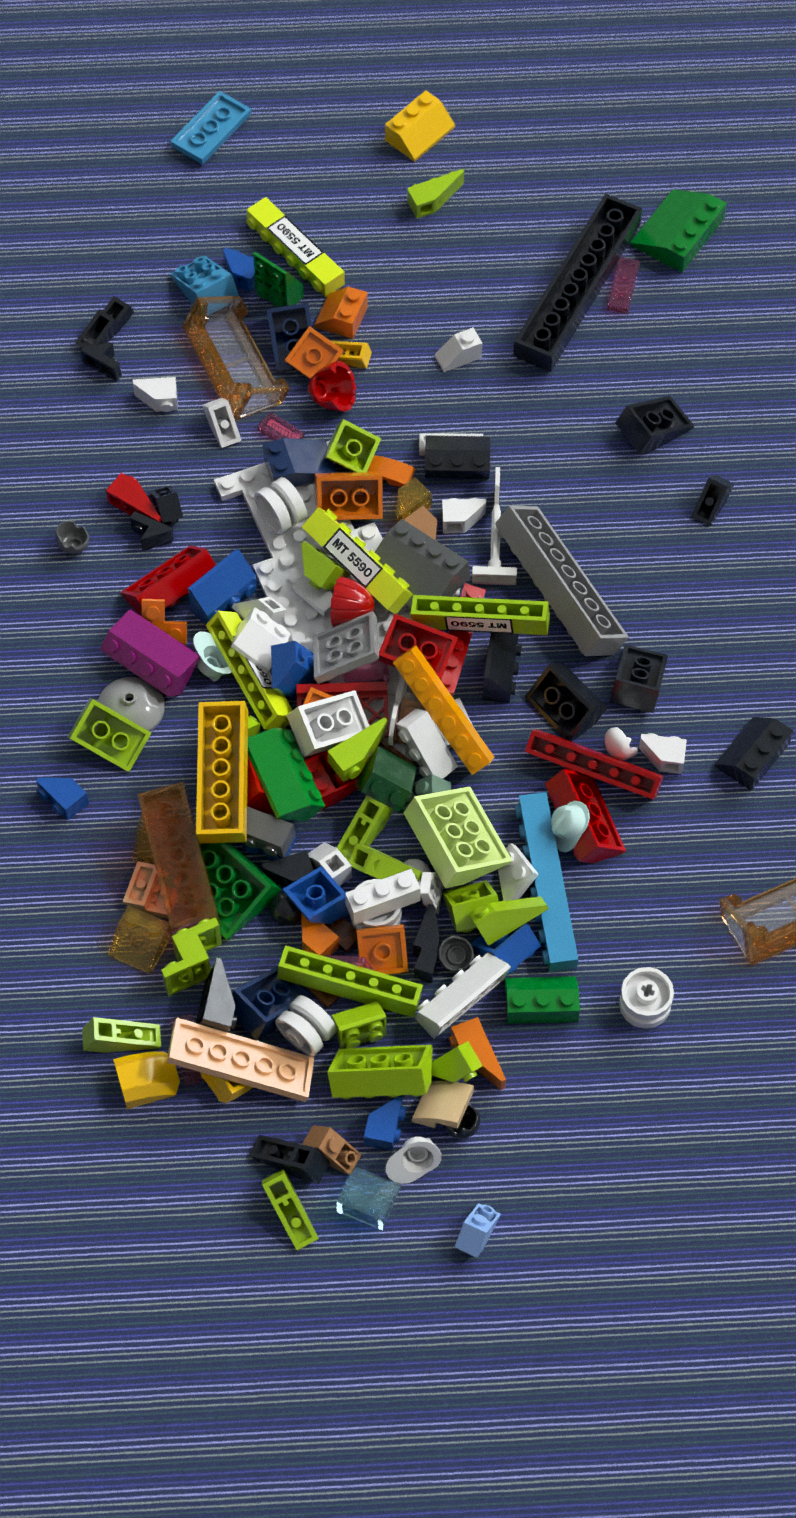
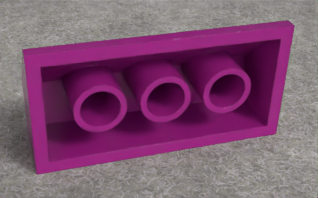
M128 610L108 631L99 649L168 697L182 694L200 659L197 653L133 610Z

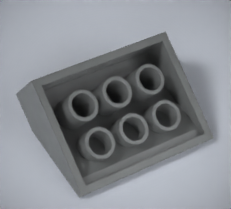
M403 519L387 532L375 551L381 558L379 562L382 565L385 563L395 571L393 575L397 579L401 577L410 585L408 590L413 595L451 597L471 577L469 561ZM413 595L405 603V606L409 609L412 607Z

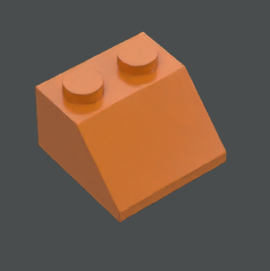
M345 287L329 293L317 317L314 328L353 339L368 308V293L352 287Z

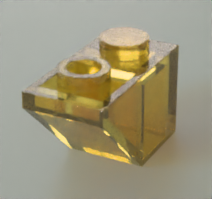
M416 477L398 490L396 524L420 507L424 506L429 510L432 506V493Z

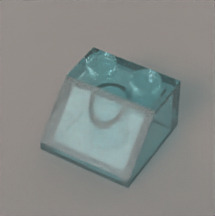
M356 1167L346 1180L337 1200V1212L383 1230L402 1185Z

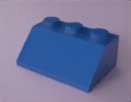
M238 549L234 550L188 588L191 612L205 625L218 611L228 612L234 610L232 608L233 604L240 603L245 597L251 596L256 591V575Z

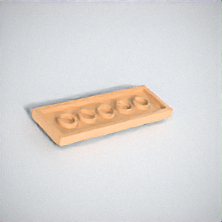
M176 1018L167 1063L306 1102L309 1097L314 1057Z

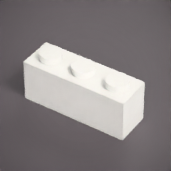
M416 708L396 723L399 729L398 735L408 745L410 749L409 754L420 767L419 772L423 778L433 774L443 779L458 767L427 711Z
M412 869L346 892V907L354 925L419 902L421 888Z

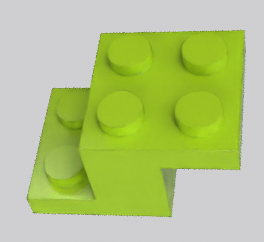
M216 917L204 919L196 926L189 929H181L172 936L174 952L178 962H171L161 969L164 987L168 996L205 981L211 969L206 951L222 945L220 926Z

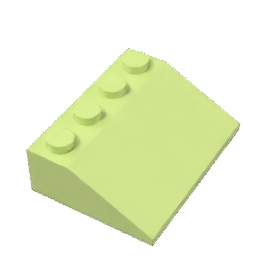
M471 787L415 796L404 811L406 819L445 888L464 885L512 862L511 857Z

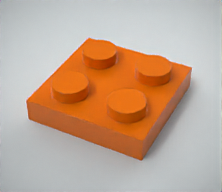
M309 326L289 353L285 362L311 379L320 369L332 362L338 361L344 350Z
M403 924L356 930L360 967L384 974L408 972Z

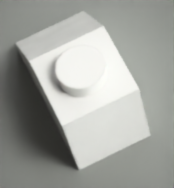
M470 328L454 334L435 354V358L443 372L481 359L482 342L474 328Z
M175 377L133 380L135 396L156 412L178 410Z
M219 398L203 404L208 423L221 448L242 441L228 400Z

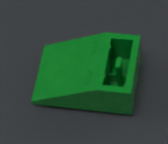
M253 253L255 290L257 295L273 303L276 308L296 305L303 298V284L260 254Z

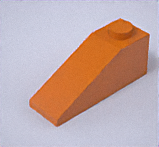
M478 1017L452 1026L451 1036L448 1037L451 1048L454 1049L469 1041L482 1064V1067L477 1069V1071L500 1090L505 1089L506 1078Z

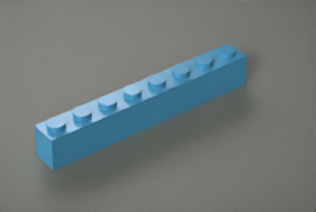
M547 793L519 795L518 804L515 805L516 818L521 819L522 824L518 828L520 839L524 838L525 845L522 846L523 855L539 874L532 882L533 887H530L531 898L542 897L549 908L535 917V921L540 922L541 929H538L539 942L544 943L545 948L542 951L543 964H548L549 973L577 969L578 954L555 835L552 832Z

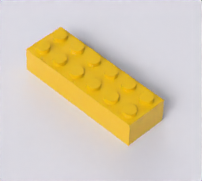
M245 701L199 702L196 836L199 843L247 842L248 709Z

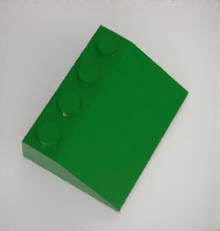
M672 189L632 239L630 246L682 273L725 219L727 203L711 194Z
M198 838L163 879L172 889H177V894L204 919L216 917L220 926V934L227 940H230L264 910L272 898L281 890L277 884L232 843H199ZM176 873L183 874L179 888L175 885L177 878L173 877Z

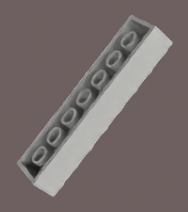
M509 506L496 521L495 525L500 535L511 547V551L522 563V567L533 579L534 585L544 595L545 601H548V604L555 611L556 617L566 627L567 633L579 646L580 652L585 656L614 655L627 641L629 636L539 507Z

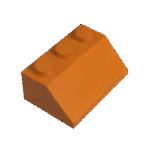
M380 472L315 473L316 509L318 507L325 511L330 509L337 515L338 518L336 520L383 519L382 474Z

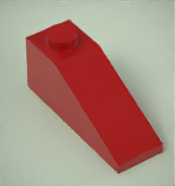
M120 473L106 489L107 501L111 505L130 516L135 511L162 523L158 512L134 477Z

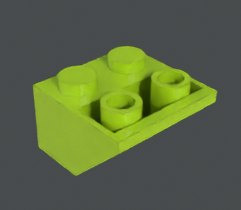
M378 1001L332 1015V1020L337 1027L335 1034L340 1048H356L361 1043L367 1041L376 1042L381 1040L383 1036H386V1015Z

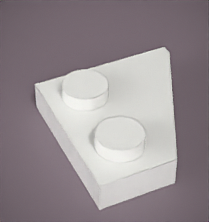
M511 843L506 850L512 862L498 869L503 901L519 899L539 875L518 847Z
M422 872L421 881H418V884L421 888L420 896L423 905L426 908L429 904L433 905L435 914H439L443 884L436 872Z

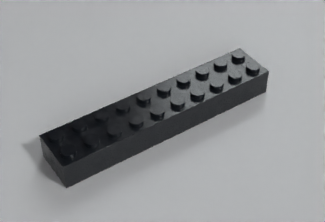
M605 193L516 337L513 357L549 372L553 370L639 228L642 217L641 207Z

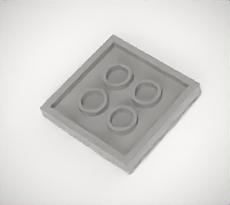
M373 611L313 636L314 678L318 684L332 680L336 676L351 672L355 668L370 664L379 659L377 617Z

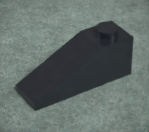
M263 1135L258 1136L249 1154V1157L278 1170L284 1169L289 1175L318 1184L330 1163L315 1147Z

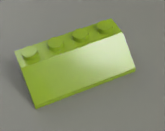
M432 1045L338 1049L327 1072L332 1098H374L376 1096L397 1097L399 1095L421 1096L427 1094L432 1077Z

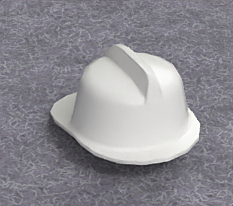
M412 1137L404 1143L402 1149L388 1159L386 1173L393 1182L400 1184L413 1182L439 1165L441 1162V1152L432 1143L430 1138Z

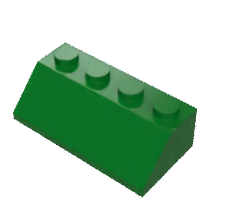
M273 728L248 737V757L277 819L308 821L325 807L322 795L313 781L312 773L308 770L304 756L299 750L290 729Z

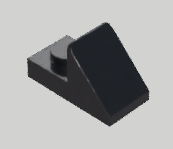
M113 343L93 345L81 349L84 364L116 382L122 376L120 363L113 358L115 354Z
M135 511L131 515L132 530L138 535H143L141 538L143 551L173 542L172 527Z

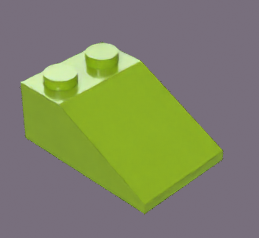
M89 698L67 738L130 772L151 732L98 701Z

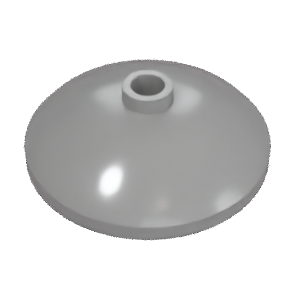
M124 677L115 680L102 691L98 698L99 703L150 732L161 722L165 711V703L161 691L140 677ZM128 698H133L131 701H126Z

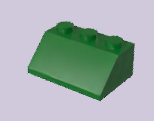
M576 976L505 978L507 1024L579 1022L580 1001Z

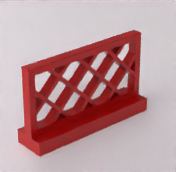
M387 682L296 684L297 707L301 706L302 702L305 701L311 687L331 696L355 690L363 710L366 708L374 715L368 721L369 726L376 719H382L380 715L384 712V717L387 719V732L383 738H389ZM383 699V707L378 712H375L369 706L373 700Z

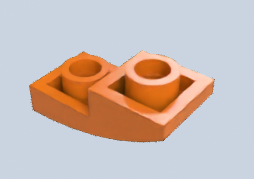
M374 455L367 472H380L382 480H386L389 485L408 487L416 469L403 462Z

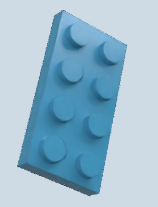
M219 91L171 140V147L203 165L252 114L251 108Z

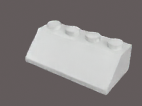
M490 953L483 957L478 955L469 963L471 967L466 972L460 970L452 978L454 981L448 987L444 984L434 993L436 997L429 1002L427 999L418 1006L417 1010L419 1012L415 1019L435 1039L502 982L511 968L510 965Z

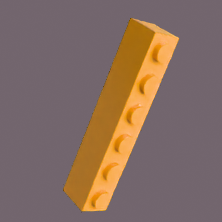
M415 645L399 656L393 664L469 772L473 775L490 764L494 759V755L418 647Z

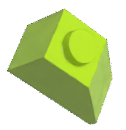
M469 1041L434 1060L432 1062V1075L453 1083L460 1079L466 1082L477 1076L475 1071L481 1068L482 1064Z

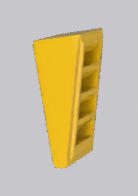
M331 341L342 350H345V354L341 355L338 361L357 368L368 367L371 357V349L368 343Z

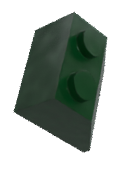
M377 746L355 786L364 794L400 813L412 792L417 767Z

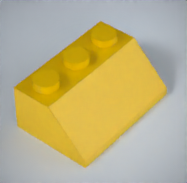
M425 90L385 124V141L415 162L453 130L455 124L442 102Z

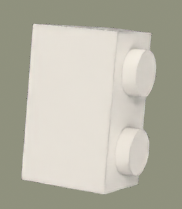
M254 607L239 624L231 647L267 673L271 668V645L286 643L290 633L284 626L270 619L265 612L259 611Z

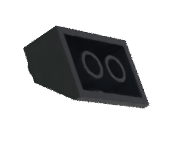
M426 435L425 478L489 479L490 436Z
M490 634L484 674L483 700L510 703V696L515 695L517 682L513 681V675L518 676L519 662H516V656L521 657L522 643H518L519 634Z
M564 663L549 664L524 697L566 740L571 742L594 726L608 708Z
M753 717L714 764V767L752 791L788 747L793 730L775 718Z

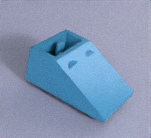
M206 256L198 257L192 263L180 266L176 271L170 273L171 278L190 303L202 314L239 297L232 274Z

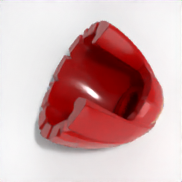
M335 361L316 372L308 384V393L312 400L329 410L340 412L350 410L356 399V383H354L355 378L352 371H349V366L341 361Z
M338 577L334 585L330 605L332 609L330 611L332 627H336L371 611L374 612L375 607L373 597L365 587L352 579Z

